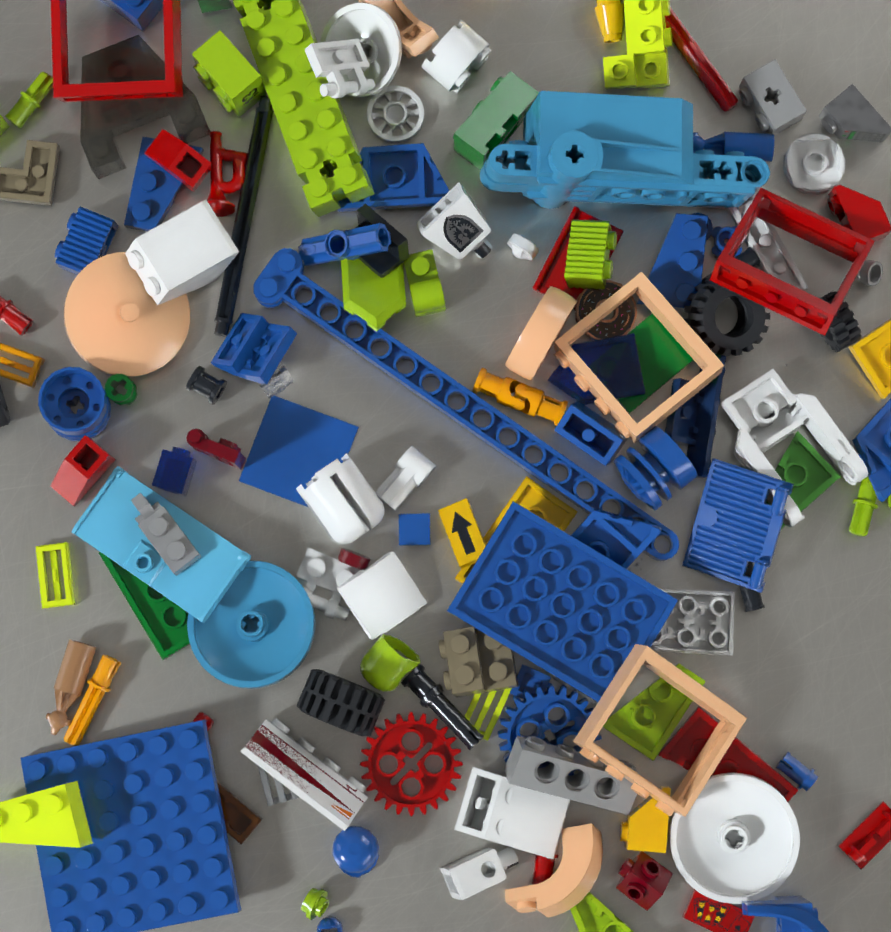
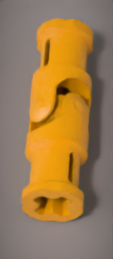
M483 367L472 390L473 393L477 394L480 392L493 397L497 403L519 410L529 416L535 417L538 415L553 421L556 426L562 419L569 402L545 395L544 391L510 377L501 378L491 374Z

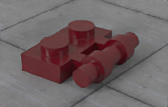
M192 429L188 432L187 442L196 451L242 470L246 458L240 453L241 448L237 444L220 438L219 442L210 440L200 429Z

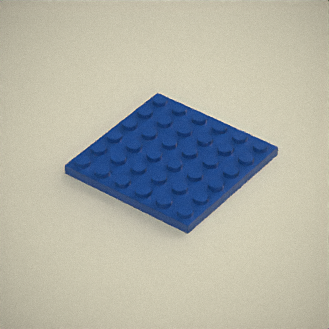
M206 720L20 758L27 794L78 781L93 844L82 848L36 845L51 932H140L241 911Z

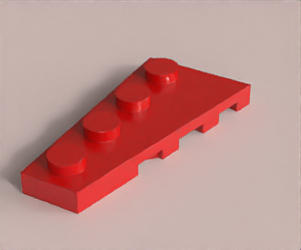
M698 706L661 749L658 756L671 760L689 771L719 722ZM735 737L711 775L743 773L755 776L776 788L787 802L798 792V789L737 737Z

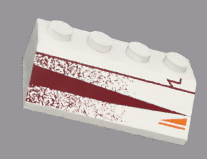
M277 718L272 722L266 719L241 750V753L345 831L368 798V795L363 792L366 786L353 776L347 780L338 772L341 767L328 757H325L322 761L315 756L313 752L316 748L302 737L298 741L287 734L290 728Z

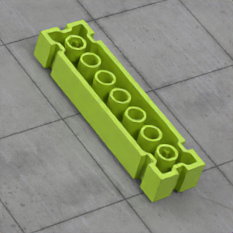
M233 0L235 8L243 17L240 19L296 172L306 183L302 188L310 209L318 217L340 209L339 201L348 198L352 203L374 195L375 192L368 174L360 164L362 158L339 98L324 97L320 93V86L328 83L326 77L316 78L305 53V49L311 43L318 42L301 1ZM334 170V176L329 177L330 171Z

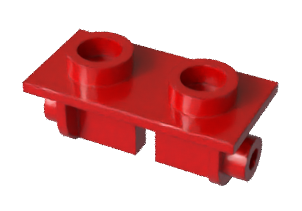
M883 801L839 845L841 850L861 870L891 840L890 807Z

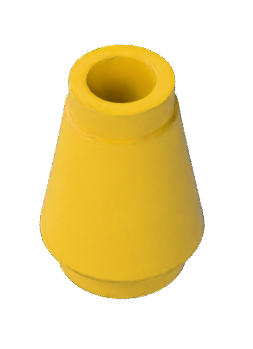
M596 0L597 6L594 10L604 43L622 41L624 3H621V0Z

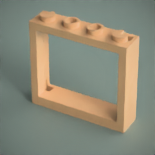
M642 272L554 341L556 353L553 355L559 360V364L564 369L569 367L575 373L574 380L584 392L589 390L596 398L594 403L600 412L605 416L610 414L617 422L614 426L619 434H622L626 439L630 437L634 443L639 441L652 428L660 424L719 376L724 367V364ZM634 293L703 370L639 423L635 422L570 346Z
M635 644L573 742L582 748L579 752L582 756L593 763L600 760L607 765L605 771L619 781L625 778L633 783L630 787L632 791L645 799L650 795L658 802L655 806L669 816H672L674 812L686 817L747 718L648 646ZM642 665L720 720L672 797L593 742Z

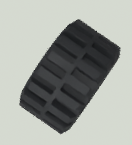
M710 278L705 280L706 284H698L695 287L697 293H690L687 298L691 301L690 306H684V312L688 313V318L684 320L713 353L738 356L742 355V351L750 352L753 350V343L760 344L763 340L760 336L761 332L767 333L769 326L765 325V320H770V313L765 312L766 307L710 281ZM729 297L737 307L738 320L730 332L723 334L716 326L715 312L718 305Z
M313 669L310 671L297 707L303 713L359 736H371L385 699L381 694L326 671Z

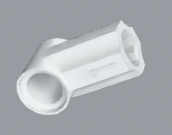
M411 446L395 465L396 469L381 484L375 494L396 511L415 487L421 486L429 477L436 465Z

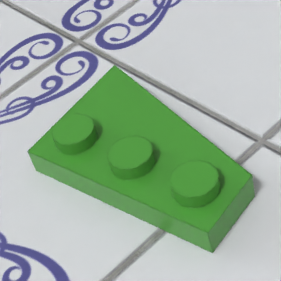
M798 431L775 469L783 481L794 484L790 497L796 503L800 512L806 509L841 477Z

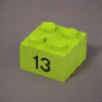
M221 30L192 53L196 63L193 68L198 74L197 78L208 91L213 88V91L218 96V102L228 113L233 110L240 118L260 101L261 96L267 95L261 75Z

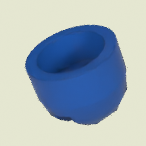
M328 916L319 922L317 932H322L321 929L337 928V932H343V926L339 919Z

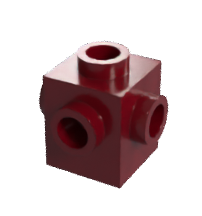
M641 851L633 860L627 858L619 869L618 874L622 877L616 889L648 911L663 895L673 873Z

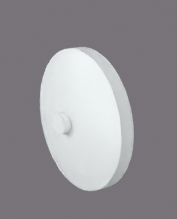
M723 773L711 776L686 817L674 813L670 824V848L673 860L682 877L702 895L723 903L742 904V901H757L773 893L789 877L799 854V827L789 803L772 785L748 774Z

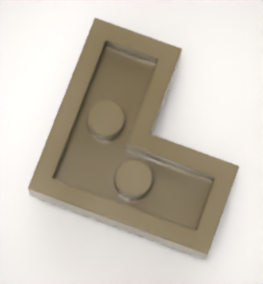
M27 140L23 170L0 167V200L52 206L60 150L58 143Z

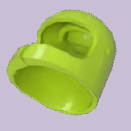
M382 634L362 658L360 671L364 679L374 688L384 692L392 691L399 686L403 676L415 669L421 660L419 655L403 641L391 635ZM395 650L400 651V652L403 653L407 658L402 657V656H401L399 653H397Z

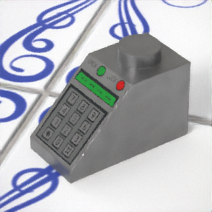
M853 84L827 104L819 115L825 130L830 134L834 133L839 139L883 142L891 133L889 124Z

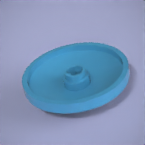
M249 561L205 623L188 614V638L191 649L199 663L218 680L239 688L254 689L267 687L287 678L306 658L315 634L314 609L303 586L289 572L268 562Z

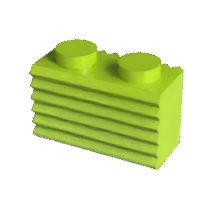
M571 221L564 273L568 287L603 290L605 289L606 279L612 278L613 261L609 260L610 250L616 249L617 234L616 231H612L609 221Z

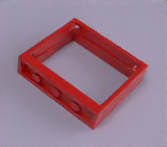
M50 0L53 98L62 102L183 97L180 0H163L165 80L69 84L66 0Z
M760 188L718 257L710 281L825 336L875 241L768 190ZM757 218L853 263L831 304L734 258Z

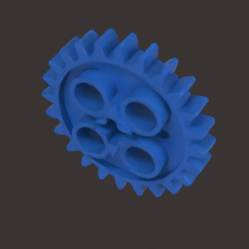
M549 683L547 691L543 692L539 684H536V694L533 695L527 689H524L525 699L522 701L514 696L515 709L506 706L505 711L510 717L500 718L499 720L500 724L506 727L505 730H500L497 733L499 738L506 739V741L499 744L501 751H509L503 756L505 763H507L517 736L524 738L535 736L544 740L547 744L558 746V744H563L567 736H577L594 708L584 710L589 703L588 700L583 698L577 702L578 692L573 690L567 695L565 685H562L558 692H555L553 684ZM560 707L564 709L563 716L556 721L550 720L548 718L549 711L552 708ZM530 722L536 725V730L533 734L526 736L520 733V728L523 724ZM568 722H575L574 725L565 727ZM549 729L554 735V739L551 741L548 740L544 733ZM600 733L597 735L594 741L602 739ZM578 745L572 747L577 752H580V750L582 749ZM546 761L544 763H541L538 767L544 768L548 766L550 762ZM576 770L571 771L568 775H574V771Z

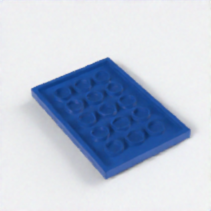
M513 501L447 611L599 702L634 645H645L649 648L652 646L678 600Z

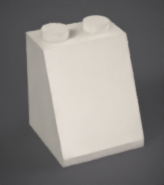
M204 200L135 238L125 254L129 265L136 270L143 281L146 292L153 297L157 305H160L215 282L239 253V250L207 200Z

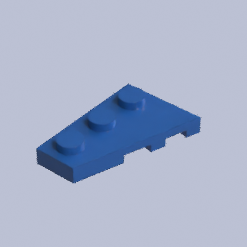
M142 137L124 222L126 228L146 232L162 224L174 203V198L183 183L144 154L155 140L154 138ZM189 145L199 154H203V147Z
M676 213L656 261L647 277L672 307L684 308V306H690L691 301L687 298L690 293H697L695 287L702 282L708 216ZM638 298L636 304L645 305V304L640 300V298Z

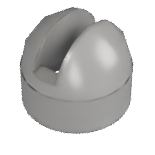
M866 260L857 276L858 281L865 285L876 286L883 275L882 264L877 261Z

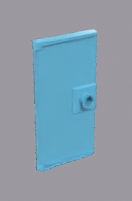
M120 466L113 470L106 483L71 531L202 623H205L239 573L243 571L251 559L250 554L240 550L129 475ZM139 493L146 497L151 506L156 502H159L162 507L164 506L202 556L177 576L173 574L135 520L141 513L131 500Z

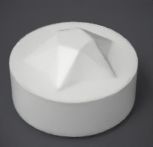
M514 233L507 242L508 246L512 249V254L518 259L532 261L539 252L538 247L531 240L519 233Z

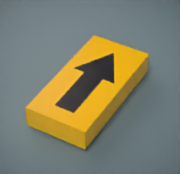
M465 498L438 510L461 569L476 563L486 547L470 502Z

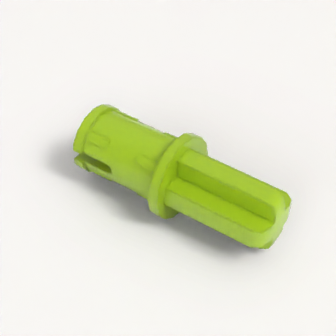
M41 72L26 92L21 91V97L4 117L21 129L35 109L41 108L40 102L53 87V77L46 72Z
M869 477L861 481L857 499H853L855 508L849 532L857 536H866L868 534L873 511L878 508V505L875 504L877 495Z

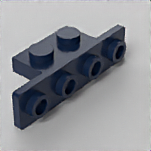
M715 354L724 364L722 373L669 415L666 421L665 433L675 443L688 446L687 457L697 472L698 476L696 478H707L711 465L713 440L716 434V420L720 406L722 381L725 374V355ZM682 378L673 379L671 396L687 384L689 380Z

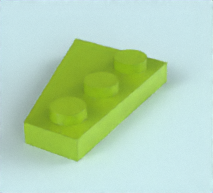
M681 664L675 665L702 686L706 682ZM660 677L611 715L603 728L654 761L693 700Z

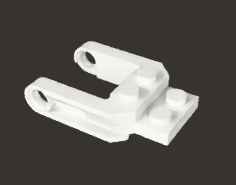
M774 368L721 403L723 409L739 429L736 435L733 455L743 468L782 480L763 453L798 431L801 425H805L849 484L856 485L868 477L865 463L818 399L813 395L803 393L798 395L792 394ZM772 489L769 490L767 502L771 505L776 491ZM788 495L784 507L786 514L783 523L791 528L802 521L805 516L801 514L796 503Z

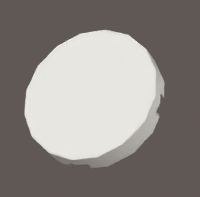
M809 133L800 136L789 146L784 155L783 170L786 179L793 188L804 194L818 195L828 192L838 184L845 172L846 159L842 148L838 143L836 144L831 140V137L825 134Z

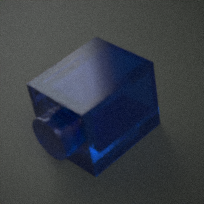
M173 447L172 451L163 449L152 486L186 497L197 461L190 457L191 452L178 447Z

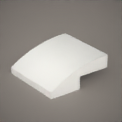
M394 551L386 553L367 569L360 570L337 587V590L370 640H374L427 604Z

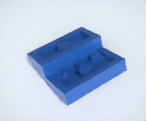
M241 313L211 363L230 374L267 385L297 333L290 326L268 323L263 316Z

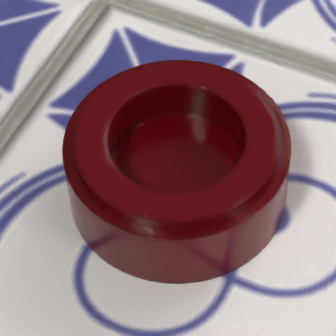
M341 548L338 556L340 562L360 570L367 569L371 560L367 556L346 548Z

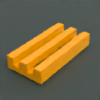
M0 343L1 351L34 362L33 367H29L0 356L1 364L29 373V377L27 379L0 369V376L34 388L36 385L35 380L40 375V368L44 364L45 359Z

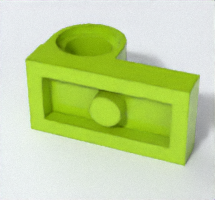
M433 250L409 254V258L404 261V267L415 316L420 317L446 311Z

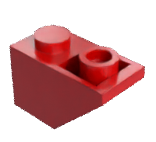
M162 129L144 153L193 192H195L213 168L209 160L164 129Z
M842 185L835 186L828 194L827 202L829 209L834 216L837 215L842 226L874 241L885 238L891 232V225L880 201Z
M85 435L66 456L50 486L75 507L116 459L93 439Z

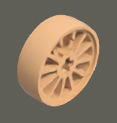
M550 286L525 326L505 366L519 376L532 381L567 322L577 300L564 291Z

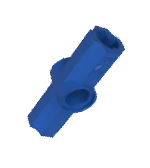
M378 223L345 231L333 230L325 235L302 239V243L298 248L304 265L314 266L344 259L356 260L360 256L388 251V247L391 244V236L385 224Z

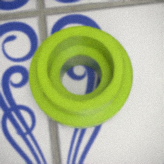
M312 888L306 895L301 911L306 913L308 919L313 920L316 916L321 917L327 910L329 900L327 899L328 892L326 890Z

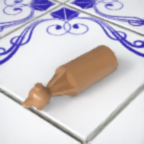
M71 639L68 641L54 684L57 710L46 714V719L49 720L52 735H56L61 728L71 724L66 711L82 694L97 648L95 646Z

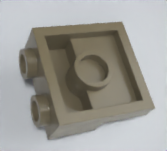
M474 627L443 632L444 640H439V650L441 658L447 659L449 671L443 672V679L446 690H451L452 695L463 697L519 687L514 653L511 649Z

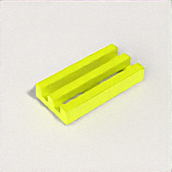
M69 543L35 546L42 609L75 605ZM57 550H61L66 599H62ZM50 551L54 601H50L45 560V552Z
M512 688L504 689L484 732L479 729L497 691L489 692L474 724V727L484 735L483 739L489 740ZM482 693L474 694L464 716L468 721Z

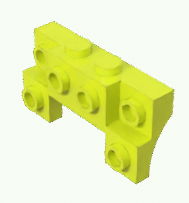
M624 0L627 55L603 57L605 89L670 86L667 47L672 46L671 28H666L665 16H670V1Z

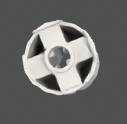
M346 453L341 458L343 463H340L337 458L315 473V476L311 478L312 480L306 483L308 486L306 489H304L302 484L296 488L331 540L337 544L354 542L379 524L384 515L383 503Z

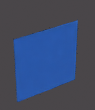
M272 395L239 481L308 507L296 488L302 484L304 489L308 487L306 483L312 480L311 478L315 476V473L337 458L340 463H343L341 458L346 453L349 454L359 427Z

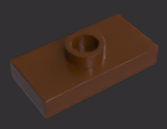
M217 781L226 831L242 845L262 821V818Z

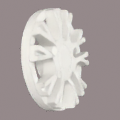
M389 86L371 98L367 107V120L373 133L385 142H407L421 129L424 121V108L420 98L412 90L403 86ZM391 92H396L397 101L391 100ZM403 94H407L412 98L407 104L400 102ZM383 95L389 102L386 106H382L377 102ZM415 105L418 106L417 109L411 110L409 112L407 111L408 108H411ZM376 109L383 111V114L372 113V110ZM410 116H419L417 124L410 122L408 118ZM383 119L384 123L377 128L373 120ZM405 123L411 129L410 132H407L403 127ZM387 125H388V126H390L391 128L389 129V131H388V133H387V135H386V134L383 133V131L385 130V128H386ZM399 128L402 131V136H393L394 129Z

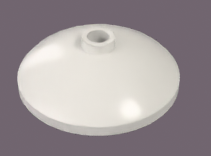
M353 3L341 8L329 19L323 30L320 43L359 39L370 65L363 74L366 79L371 78L374 80L375 88L372 91H367L364 95L353 97H367L380 92L393 80L401 61L402 41L396 23L386 11L368 3ZM372 47V48H373V53H372V56L370 57V56H369V49ZM347 74L342 75L344 81H350Z

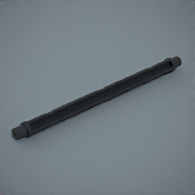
M268 96L260 97L259 107H256L255 110L256 114L245 165V179L240 190L231 236L239 253L225 269L214 320L216 322L214 334L227 337L229 327L233 323L232 320L265 150L274 113Z

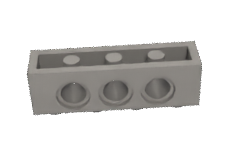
M528 736V738L516 737L504 768L509 784L629 815L637 793L630 789L633 783L625 778L619 781L605 771L607 765L600 760L593 763L568 745H550L535 736ZM619 760L625 765H627L629 768L637 772L633 764L624 760ZM543 762H550V764L544 768L538 767ZM576 769H579V770H580V771H579L577 774H575V775H572V776H569V775H568V774H569L571 771H573V770H576ZM609 777L606 782L598 783L602 778Z

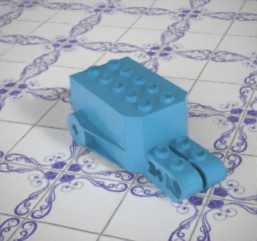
M557 91L539 92L523 118V140H513L509 144L496 146L480 170V181L488 190L521 192L523 197L533 199L536 204L547 209L559 208L567 202L738 208L766 184L770 176L769 166L763 159L744 156V153L740 151L727 152L725 155H715L712 150H698L693 153V104L682 98Z

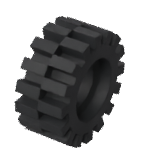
M832 291L820 299L831 304L837 292ZM846 301L842 303L824 336L827 345L830 344L831 349L835 350V352L847 348L862 337L860 334L861 329L857 326L859 325L858 321L854 319V313L852 310H849V305Z

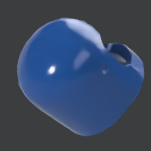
M350 826L336 836L333 842L332 854L335 862L344 873L351 877L361 878L362 875L369 873L376 866L379 858V844L377 838L370 830L361 826Z

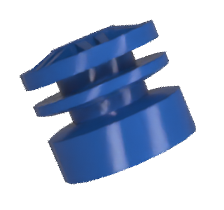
M65 367L53 372L44 380L40 388L38 406L41 414L60 437L70 441H80L86 435L92 439L106 428L111 417V403L101 382L91 372L80 367ZM78 402H80L84 409H78L75 414L71 406H77Z
M657 426L639 440L644 451L643 455L634 448L629 447L626 450V454L630 461L622 455L614 460V464L629 490L654 511L662 506V502L657 494L666 501L672 498L667 486L668 482L681 490L698 476L694 466L681 448L667 433Z

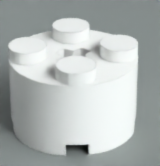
M460 20L458 26L454 25L432 50L435 54L430 61L426 58L421 67L449 92L453 90L458 93L468 82V78L471 75L469 71L472 68L478 71L489 58L488 55L491 50L488 47L490 44L463 20Z

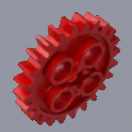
M413 712L409 713L408 720L406 721L403 720L400 713L396 714L395 724L388 718L384 719L386 729L383 730L375 726L374 730L378 737L376 739L367 737L366 740L372 747L371 749L361 750L364 755L369 756L368 760L360 762V766L366 767L369 772L361 776V779H371L372 781L366 788V791L376 789L378 793L374 801L377 802L385 798V810L389 809L392 804L397 805V815H400L403 807L408 808L410 816H413L415 807H419L422 814L425 815L426 805L431 804L437 810L438 803L436 799L440 797L447 802L449 798L445 793L446 789L456 791L457 789L451 783V780L461 779L462 776L454 771V767L463 765L462 761L454 760V756L461 752V748H451V744L457 738L455 736L446 738L444 735L449 727L445 726L438 730L436 728L437 718L430 724L426 723L425 713L422 714L419 721L415 720ZM407 732L418 734L421 741L420 746L415 750L405 748L402 742L404 734ZM428 742L432 743V748L417 763L419 770L410 769L395 785H392L390 783L391 779L406 764L404 757L413 758ZM433 754L438 755L443 760L442 769L435 773L428 771L425 767V759ZM392 755L397 759L398 767L394 772L388 773L382 770L380 760L383 756ZM407 778H415L419 781L421 789L416 795H408L404 792L402 784Z

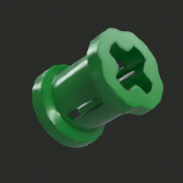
M115 374L108 378L105 383L106 395L120 406L130 405L136 400L138 395L137 386L129 377L123 374ZM118 385L125 387L127 390L125 395L118 394L116 390Z

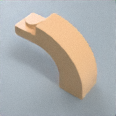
M358 0L359 3L378 6L392 17L400 32L402 54L408 59L427 52L431 48L432 43L439 39L434 28L415 17L401 0Z
M592 823L563 828L561 831L563 856L556 872L539 884L505 889L506 903L520 913L536 911L537 907V910L547 918L562 914L577 905L589 893L601 869L603 857L601 831Z

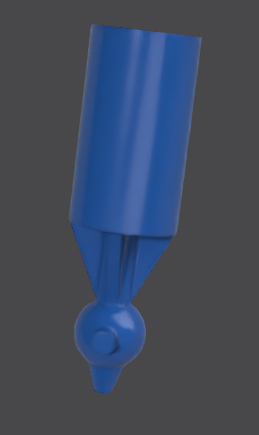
M693 132V153L703 149L712 150L715 155H725L727 152L740 151L744 153V156L758 157L765 162H772L774 134L723 132L703 140L698 132Z

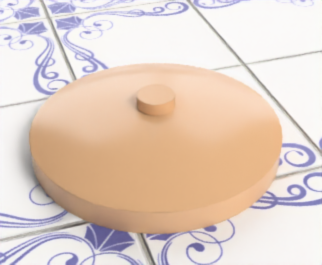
M117 252L92 261L76 276L67 292L64 303V325L73 348L92 367L110 375L142 376L163 367L181 349L190 325L189 301L187 294L157 305L153 297L146 292L144 283L136 270L129 265L126 252Z

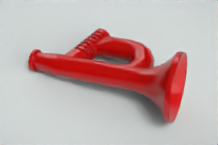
M212 131L210 132V162L213 168L210 171V194L206 200L217 217H224L235 212V205L229 202L224 194L235 193L244 184L248 153L222 148L220 138L222 133ZM224 160L233 162V178L228 182L224 181L222 177V161Z

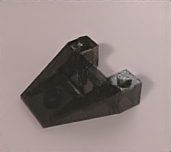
M139 35L82 57L81 84L165 80V62ZM183 83V97L81 102L80 142L91 170L96 177L101 179L127 168L115 136L168 115L171 116L180 140L186 144L210 135L211 131L194 93Z

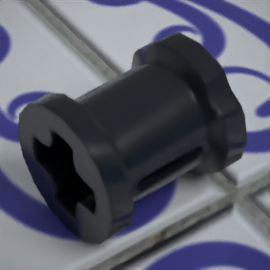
M198 366L188 380L186 389L189 391L195 390L208 398V402L214 405L225 390L227 381L216 379L205 372L204 367Z

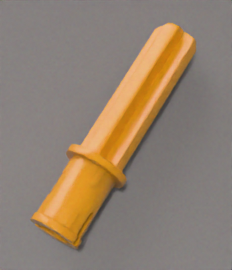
M105 654L102 655L95 673L91 679L87 680V683L90 685L64 736V741L73 746L80 744L105 692L109 693L111 691L109 686L121 665L119 660Z

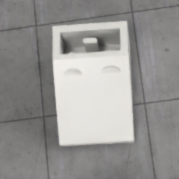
M473 767L454 830L554 859L570 800L509 784L505 776Z

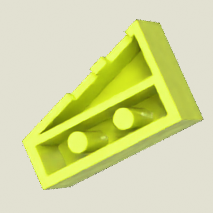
M78 781L0 802V843L82 848L93 844Z

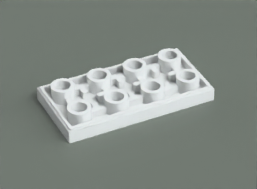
M659 588L676 598L678 602L650 647L655 652L733 655L735 592Z

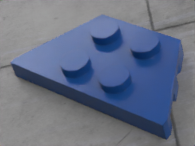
M424 143L363 147L360 152L362 158L360 164L366 170L375 194L355 203H352L348 198L339 201L341 208L337 211H356L365 203L373 210L434 206L450 190Z
M891 398L852 440L858 455L867 467L869 480L878 500L881 502L885 501L891 494Z
M595 508L570 536L627 569L658 536L662 529L654 524Z

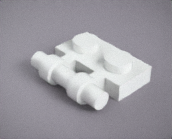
M359 39L311 43L305 49L316 78H327L328 83L320 86L322 96H330L336 99L350 93L353 96H360L366 94L367 91L374 90V80L371 78L366 79L363 74L370 65ZM347 74L350 81H344L342 75Z
M308 548L296 577L307 581L304 589L311 600L313 608L325 612L324 616L331 619L337 617L346 621L350 609L339 605L342 596L337 587L359 572L360 569ZM317 586L333 592L330 601L314 594Z

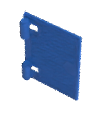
M712 458L682 566L762 593L766 583L763 581L766 569L771 565L786 514V509H784L788 495H791L794 484ZM770 489L776 490L772 505L766 503ZM749 561L755 563L751 577L745 575Z

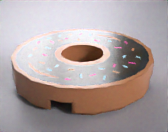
M606 280L605 289L603 290L585 288L577 298L575 307L576 322L581 321L622 288L623 285ZM633 296L613 310V316L610 320L602 319L588 330L585 335L592 340L601 342H613L627 335L634 326L637 316L636 301Z

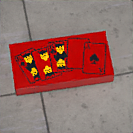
M694 889L682 917L713 932H748L755 916L743 915L742 908L733 904L715 901Z

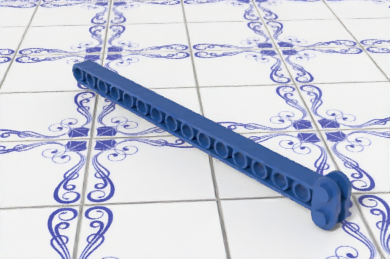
M284 248L276 252L256 279L253 291L257 301L262 306L275 308L283 302L587 514H590L595 508L602 510L604 502L613 501L618 505V515L639 519L643 522L659 526L662 531L657 537L663 536L667 538L670 542V549L665 554L659 553L654 547V539L643 551L652 559L665 561L677 553L679 540L672 530L384 330L379 329L376 332L361 317L352 315L344 310L342 301L303 275L304 264L297 251L291 248ZM302 289H308L313 293L311 300L306 303H300L296 300L297 293ZM328 306L338 310L337 317L331 321L324 320L321 317L322 310ZM352 324H358L362 326L363 333L358 338H350L346 334L347 328ZM376 342H385L389 346V350L383 356H376L371 351L372 346ZM403 359H409L414 363L415 367L412 372L403 374L397 370L398 362ZM427 377H435L439 380L440 386L436 391H426L422 386L423 380ZM454 394L461 395L466 402L464 407L458 410L452 409L447 402L450 396ZM479 412H485L490 416L491 423L486 427H478L473 421L474 415ZM503 430H511L516 435V442L512 445H504L499 440V434ZM535 447L539 449L542 454L541 461L538 463L528 462L525 458V451L528 448ZM555 465L563 466L567 470V478L563 481L554 480L550 474L551 468ZM580 483L589 484L593 489L592 497L589 499L580 498L576 492L577 485Z

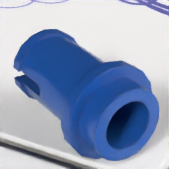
M787 752L783 756L784 761L780 760L775 768L797 783L799 790L803 788L805 791H808L818 778L814 773L815 769L809 770L794 758L791 753Z

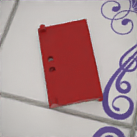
M574 206L533 286V290L545 295L548 288L553 286L577 300L584 289L581 287H568L564 278L571 221L602 220L580 211L579 207ZM610 224L612 231H616L617 246L624 231ZM610 250L609 260H610V258H611V256H612L614 250Z

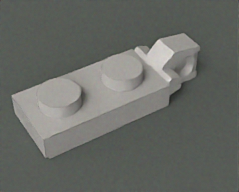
M139 493L131 500L141 513L135 518L139 528L173 574L177 576L202 557L164 506L162 507L159 502L151 506L142 493Z

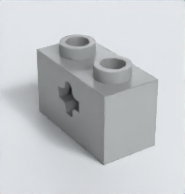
M776 60L743 77L739 85V95L746 106L750 105L756 114V124L762 132L766 131L767 134L776 135L801 121L807 112ZM767 98L768 100H771L774 98L775 103H773L772 101L766 102L764 99Z

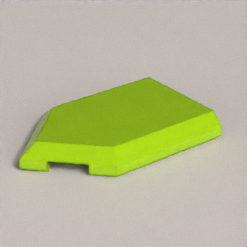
M359 259L341 260L344 310L352 315H358L367 322L369 327L377 332L385 325L386 320L393 314H398L406 307L403 263L385 277L380 278Z

